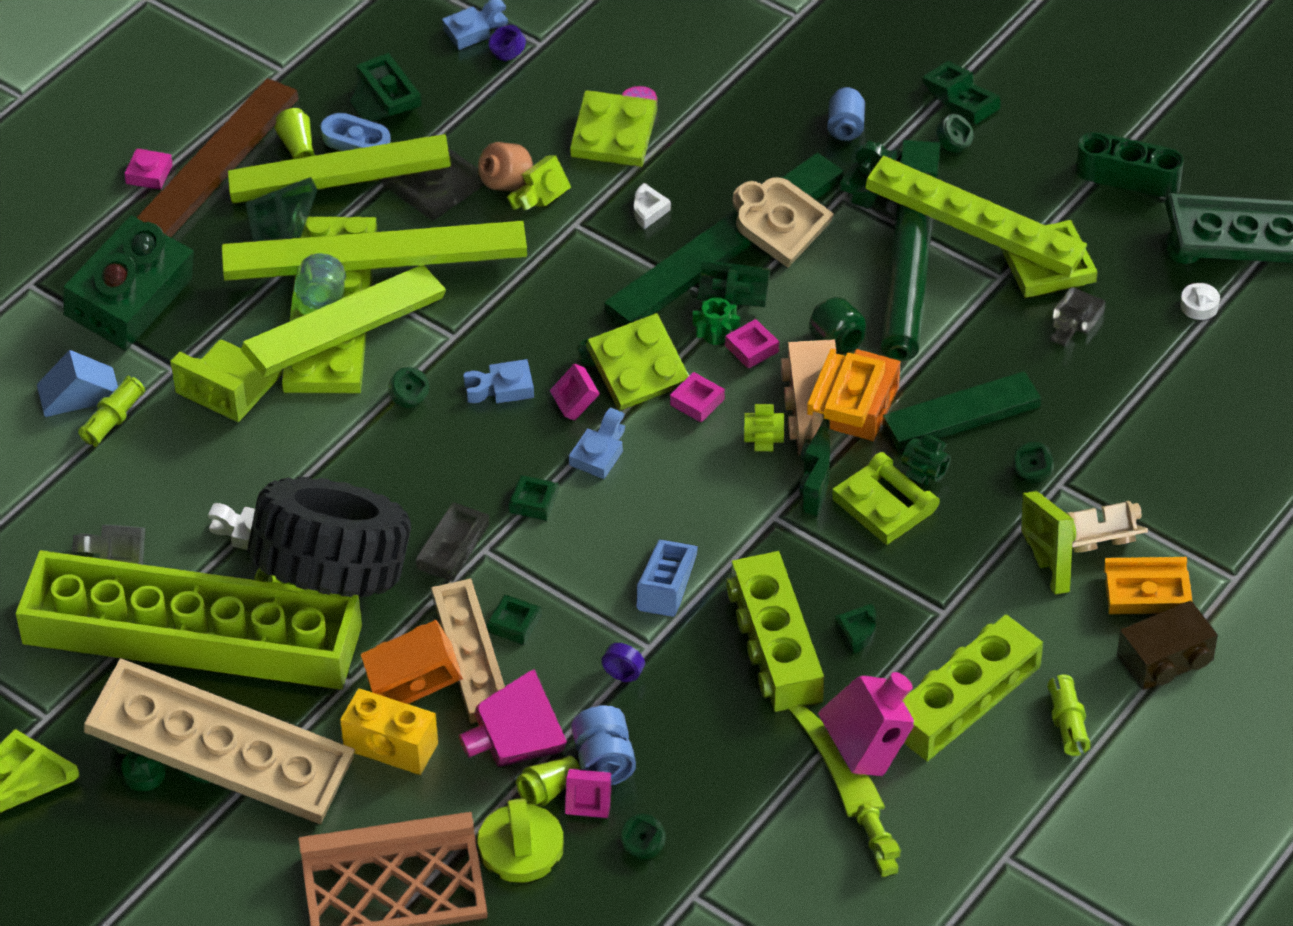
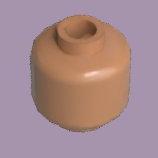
M496 142L489 144L483 150L479 157L478 171L482 183L488 188L513 192L526 184L522 174L531 168L533 164L529 152L523 146L514 143Z

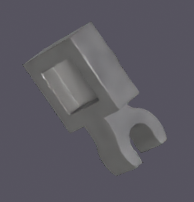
M105 524L102 525L101 536L83 533L73 535L72 551L100 553V559L143 565L145 527Z

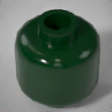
M829 298L814 308L809 321L810 333L817 341L835 340L837 354L855 350L861 345L865 337L866 321L864 316L844 298Z

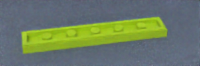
M446 134L228 170L229 189L232 203H239L451 167Z
M420 265L243 341L241 352L261 375L265 377L436 302L444 297L446 289L424 265Z

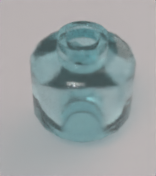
M311 254L303 259L298 266L294 288L297 298L302 304L317 310L339 301L343 297L346 281L344 266L337 258L330 254Z

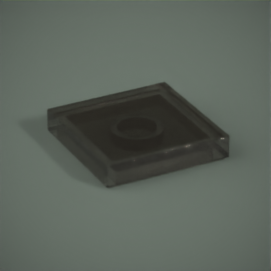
M449 148L451 167L382 178L383 186L432 221L485 184L482 183L478 168Z

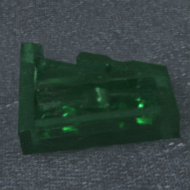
M312 177L246 202L253 242L301 238L318 190Z

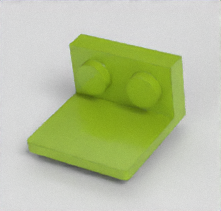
M219 340L202 359L193 358L179 352L170 361L175 392L237 422L242 420L282 375L281 369L263 377L241 352L240 347L224 340Z

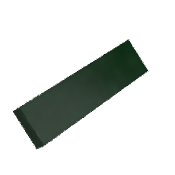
M1023 371L884 414L882 416V425L897 450L901 451L906 448L913 438L922 441L925 434L939 439L1041 407V396L1026 372Z

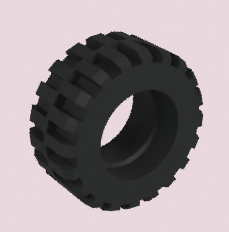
M281 478L279 481L274 480L270 482L258 494L248 540V552L253 563L256 566H260L261 571L267 575L276 576V580L283 583L289 582L294 584L297 588L319 591L318 593L330 595V593L340 594L343 597H352L353 595L367 597L373 593L379 595L385 593L388 589L390 590L401 577L411 532V522L406 511H403L402 506L396 502H391L388 497L382 494L373 493L370 489L355 487L350 483L342 481L340 483L333 482L324 478Z

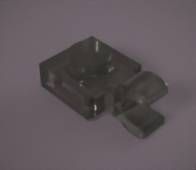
M1071 287L1054 309L1053 327L1057 328V330L1052 335L1051 341L1066 346L1076 330L1088 334L1104 313L1106 301Z

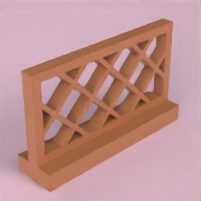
M472 812L299 837L311 926H320L319 917L330 904L347 915V918L340 926H437L488 918ZM468 849L469 861L459 873L441 862L449 851ZM418 856L428 863L416 880L398 868L407 857ZM374 862L385 871L374 885L371 886L356 876L355 873L363 864ZM435 868L453 880L441 896L423 885ZM332 869L342 877L328 893L314 883V871ZM470 871L472 874L473 882L466 878ZM392 875L410 886L397 903L379 891ZM348 882L366 892L354 909L336 898ZM461 885L475 894L477 906L459 909L447 900L458 886ZM416 892L434 902V905L426 914L414 915L404 908ZM316 895L323 899L318 906ZM373 898L391 909L381 921L371 922L361 915Z

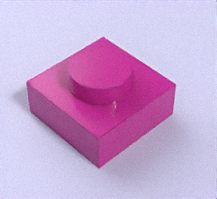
M136 148L124 173L126 184L161 190L173 165L171 154Z
M755 319L726 335L725 347L749 369L778 353L779 341Z
M573 364L550 389L564 417L574 421L600 394L586 369L577 364Z
M695 372L670 394V406L701 423L725 400L724 388Z
M569 769L566 778L565 814L608 818L610 811L611 773Z

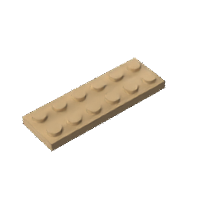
M121 658L84 726V733L320 825L350 766L355 750Z

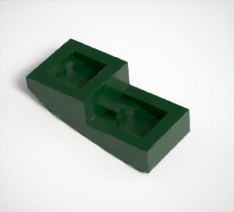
M947 61L922 77L923 84L934 96L953 112L975 125L1001 108L999 95L975 85L973 72Z

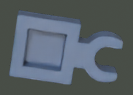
M527 359L489 365L490 373L488 374L479 371H469L463 374L469 403L481 402L487 396L494 395L496 403L534 398V387Z

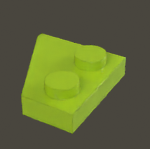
M1038 491L1023 493L1021 531L1028 545L1032 547L1039 567H1050L1052 571V581L1050 584L1052 592L1054 594L1070 592L1072 543L1076 539L1074 519Z
M15 729L0 744V812L75 781L79 777L77 766Z

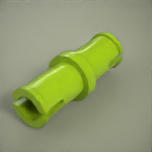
M128 375L109 397L102 398L97 404L98 409L78 429V434L82 440L88 445L93 444V447H97L115 425H120L127 417L126 412L140 396L144 395L145 387L135 377L131 378Z
M1058 675L1057 679L1060 689H1057L1054 678H1051L1047 684L1054 707L1051 714L1054 725L1060 729L1065 753L1070 756H1079L1081 753L1077 742H1081L1084 753L1091 747L1084 725L1086 719L1085 709L1078 702L1073 678L1068 675Z

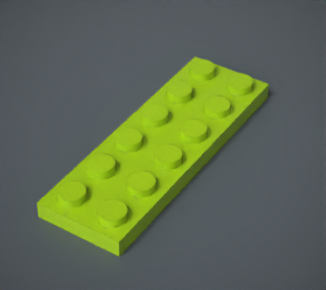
M302 217L299 238L377 232L376 217ZM373 269L295 275L290 321L371 287ZM367 332L284 368L283 392L361 393Z

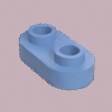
M344 113L332 114L325 118L321 124L323 142L327 146L340 151L391 143L390 133L386 127Z

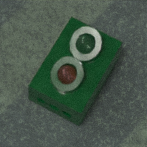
M130 215L63 287V315L127 351L191 281L194 250L164 234L157 224L143 222Z

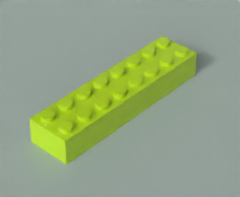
M41 550L38 553L15 613L22 644L341 690H343L362 628L359 595H353L352 597H343L340 594L333 593L327 595L318 593L319 591L297 588L294 585Z

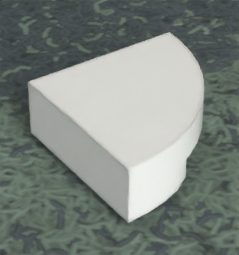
M645 183L636 191L634 216L642 228L646 229L671 210V201Z

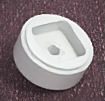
M1194 283L1188 285L1182 291L1181 310L1185 315L1193 319H1209L1218 311L1220 295L1214 287L1208 284Z

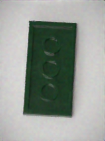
M1168 193L1165 206L1178 256L1293 263V201Z

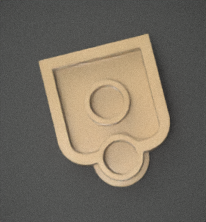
M770 178L763 184L755 181L745 182L736 188L732 197L733 206L739 212L736 219V226L739 232L787 268L831 223L834 213L783 178Z

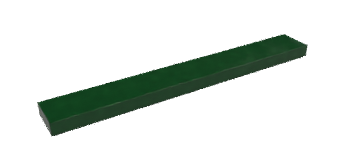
M817 152L782 178L788 180L816 200L841 182L844 177V171ZM733 211L604 302V311L622 325L651 316L700 282L701 262L703 260L727 263L754 243L743 236L736 226L739 212Z

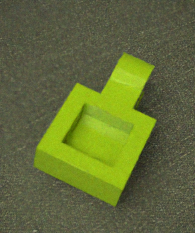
M556 155L546 156L525 171L522 177L526 184L512 192L507 198L513 210H517L521 206L524 210H528L535 204L536 206H546L570 189V183Z

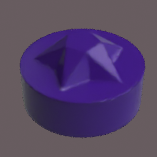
M515 25L500 27L489 39V49L501 61L514 59L523 51L526 45L524 35Z
M624 643L610 644L601 659L605 671L613 678L624 682L637 680L645 667L643 656L636 649Z

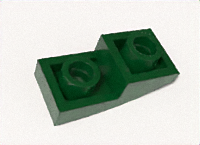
M823 426L819 427L812 440L807 439L800 455V461L804 462V476L799 487V493L803 494V512L815 516L819 515L829 485L830 437L828 428Z

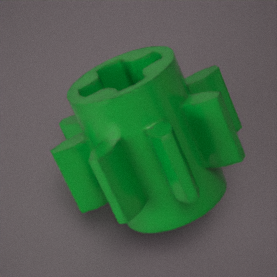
M723 298L703 300L702 311H693V326L696 327V337H703L706 342L712 345L725 343V336L740 328V316H737V305H730Z

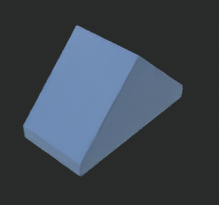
M71 350L37 384L45 417L96 406L102 398L109 397L118 387L113 367Z

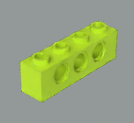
M776 551L732 560L731 578H726V589L730 602L737 601L739 607L736 615L740 632L742 634L748 633L750 641H747V648L751 664L759 665L761 672L758 673V680L762 696L770 697L775 712L788 710V707L807 706L823 702L824 675L780 552Z
M1007 614L995 624L990 623L986 625L973 642L966 647H959L946 664L937 671L932 670L927 673L921 684L905 697L903 702L914 719V726L904 744L928 762L1041 667L1043 641Z

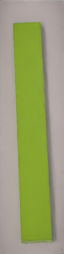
M524 221L222 244L224 281L527 257Z

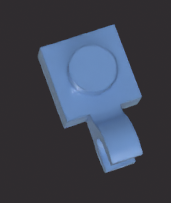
M490 0L480 12L474 6L443 18V29L458 50L490 38V29L499 28L507 24L508 20L501 12L506 10V6L502 0Z
M609 408L603 417L598 432L587 428L569 455L570 466L605 479L623 452L622 441H619L625 431V425L620 424L625 414Z

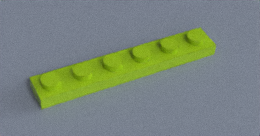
M886 156L881 158L867 178L865 188L1067 277L1071 276L1085 254L1087 246L1085 242Z

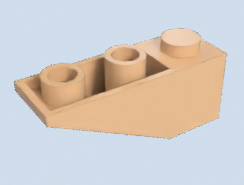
M835 340L788 342V358H781L782 382L789 381L790 387L784 388L785 409L793 410V416H788L789 440H796L798 455H801L805 441L813 439L824 420V414L814 412L813 416L808 415L807 403L830 348L836 349Z

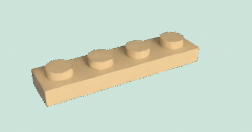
M467 579L431 587L441 628L452 643L463 677L462 680L458 681L471 724L477 722L474 714L476 706L504 688L505 685L472 580Z

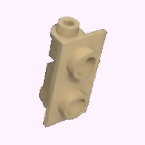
M1131 501L1101 506L1103 522H1098L1096 508L1066 513L1074 519L1076 526V539L1072 543L1074 552H1087L1098 549L1097 542L1112 540L1113 545L1132 543L1136 541L1137 534L1148 532V528L1137 526L1136 520L1142 517L1141 508L1138 503L1132 504Z

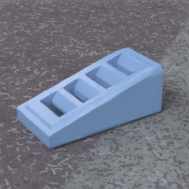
M658 540L637 584V609L639 611L670 617L676 615L695 562L697 546ZM663 558H665V559H670V560L681 561V563H680V562H674V561L663 560Z

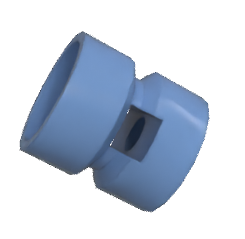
M602 705L591 707L578 714L571 723L575 747L578 751L581 770L611 773V785L625 781L635 771L636 760L632 744L629 741V732L622 711L613 706Z

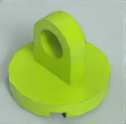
M525 798L509 800L508 806L497 809L485 819L478 833V854L483 866L490 872L492 870L494 873L500 874L501 879L509 882H530L543 878L551 872V867L556 864L557 860L558 862L563 855V831L558 819L548 810L533 804H526Z

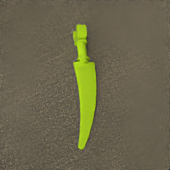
M803 705L788 707V710L811 738L827 765L841 796L847 817H857V822L864 826L870 839L869 848L874 851L876 865L881 877L897 874L899 867L894 858L900 857L901 850L897 842L892 839V836L885 832L879 820L880 810L885 809V805L870 777L864 774L851 773L825 725L809 709Z

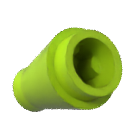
M298 108L286 109L279 113L276 117L275 132L291 153L292 158L299 159L314 156L309 117Z
M569 755L560 760L526 767L523 769L522 775L516 779L518 793L522 799H526V804L543 807L566 788L568 770H581L580 765L574 757Z

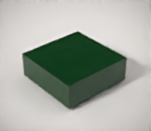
M520 475L509 501V513L547 521L559 492L558 483Z
M504 594L487 622V631L496 636L525 645L542 616V609L535 604Z

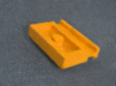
M830 348L807 403V414L812 416L814 412L824 414V419L862 428L884 375L885 361L849 352L844 356L836 354V349Z
M1187 557L1105 558L1104 573L1106 576L1105 584L1109 614H1159L1190 600L1193 602L1189 571H1187Z

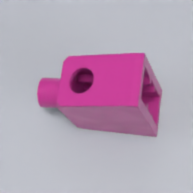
M535 670L527 672L480 702L474 712L479 726L459 734L462 748L468 758L490 749L498 767L557 754L564 751L567 744Z
M893 672L888 679L870 676L857 677L818 712L851 773L883 776L912 730L914 719L903 702L912 690V684L901 673Z

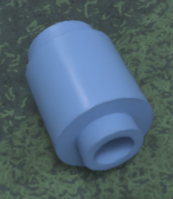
M841 88L830 98L827 128L829 133L836 139L853 140L863 132L865 102L857 90Z

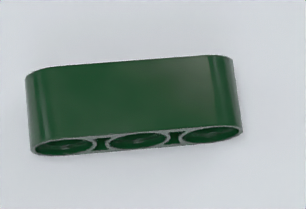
M1088 132L1083 134L1078 140L1075 171L1079 177L1087 181L1157 197H1167L1168 193L1177 194L1180 190L1184 158L1181 153L1172 148L1100 132Z

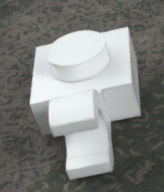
M213 503L208 514V518L213 519L209 531L217 535L231 536L233 547L248 550V540L255 509L244 506L241 515H238L227 505Z

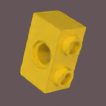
M358 688L340 719L343 745L355 749V754L418 775L422 774L438 745L435 713Z

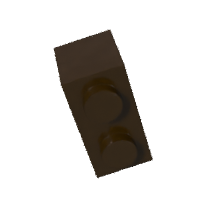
M1190 600L1121 629L1117 657L1141 689L1146 690L1157 684H1167L1176 676L1192 669L1199 670L1207 666L1214 660L1218 634Z

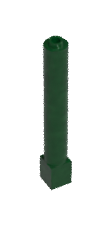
M903 140L901 163L938 179L940 143ZM897 203L881 350L888 358L907 361L916 357L920 348L933 218Z

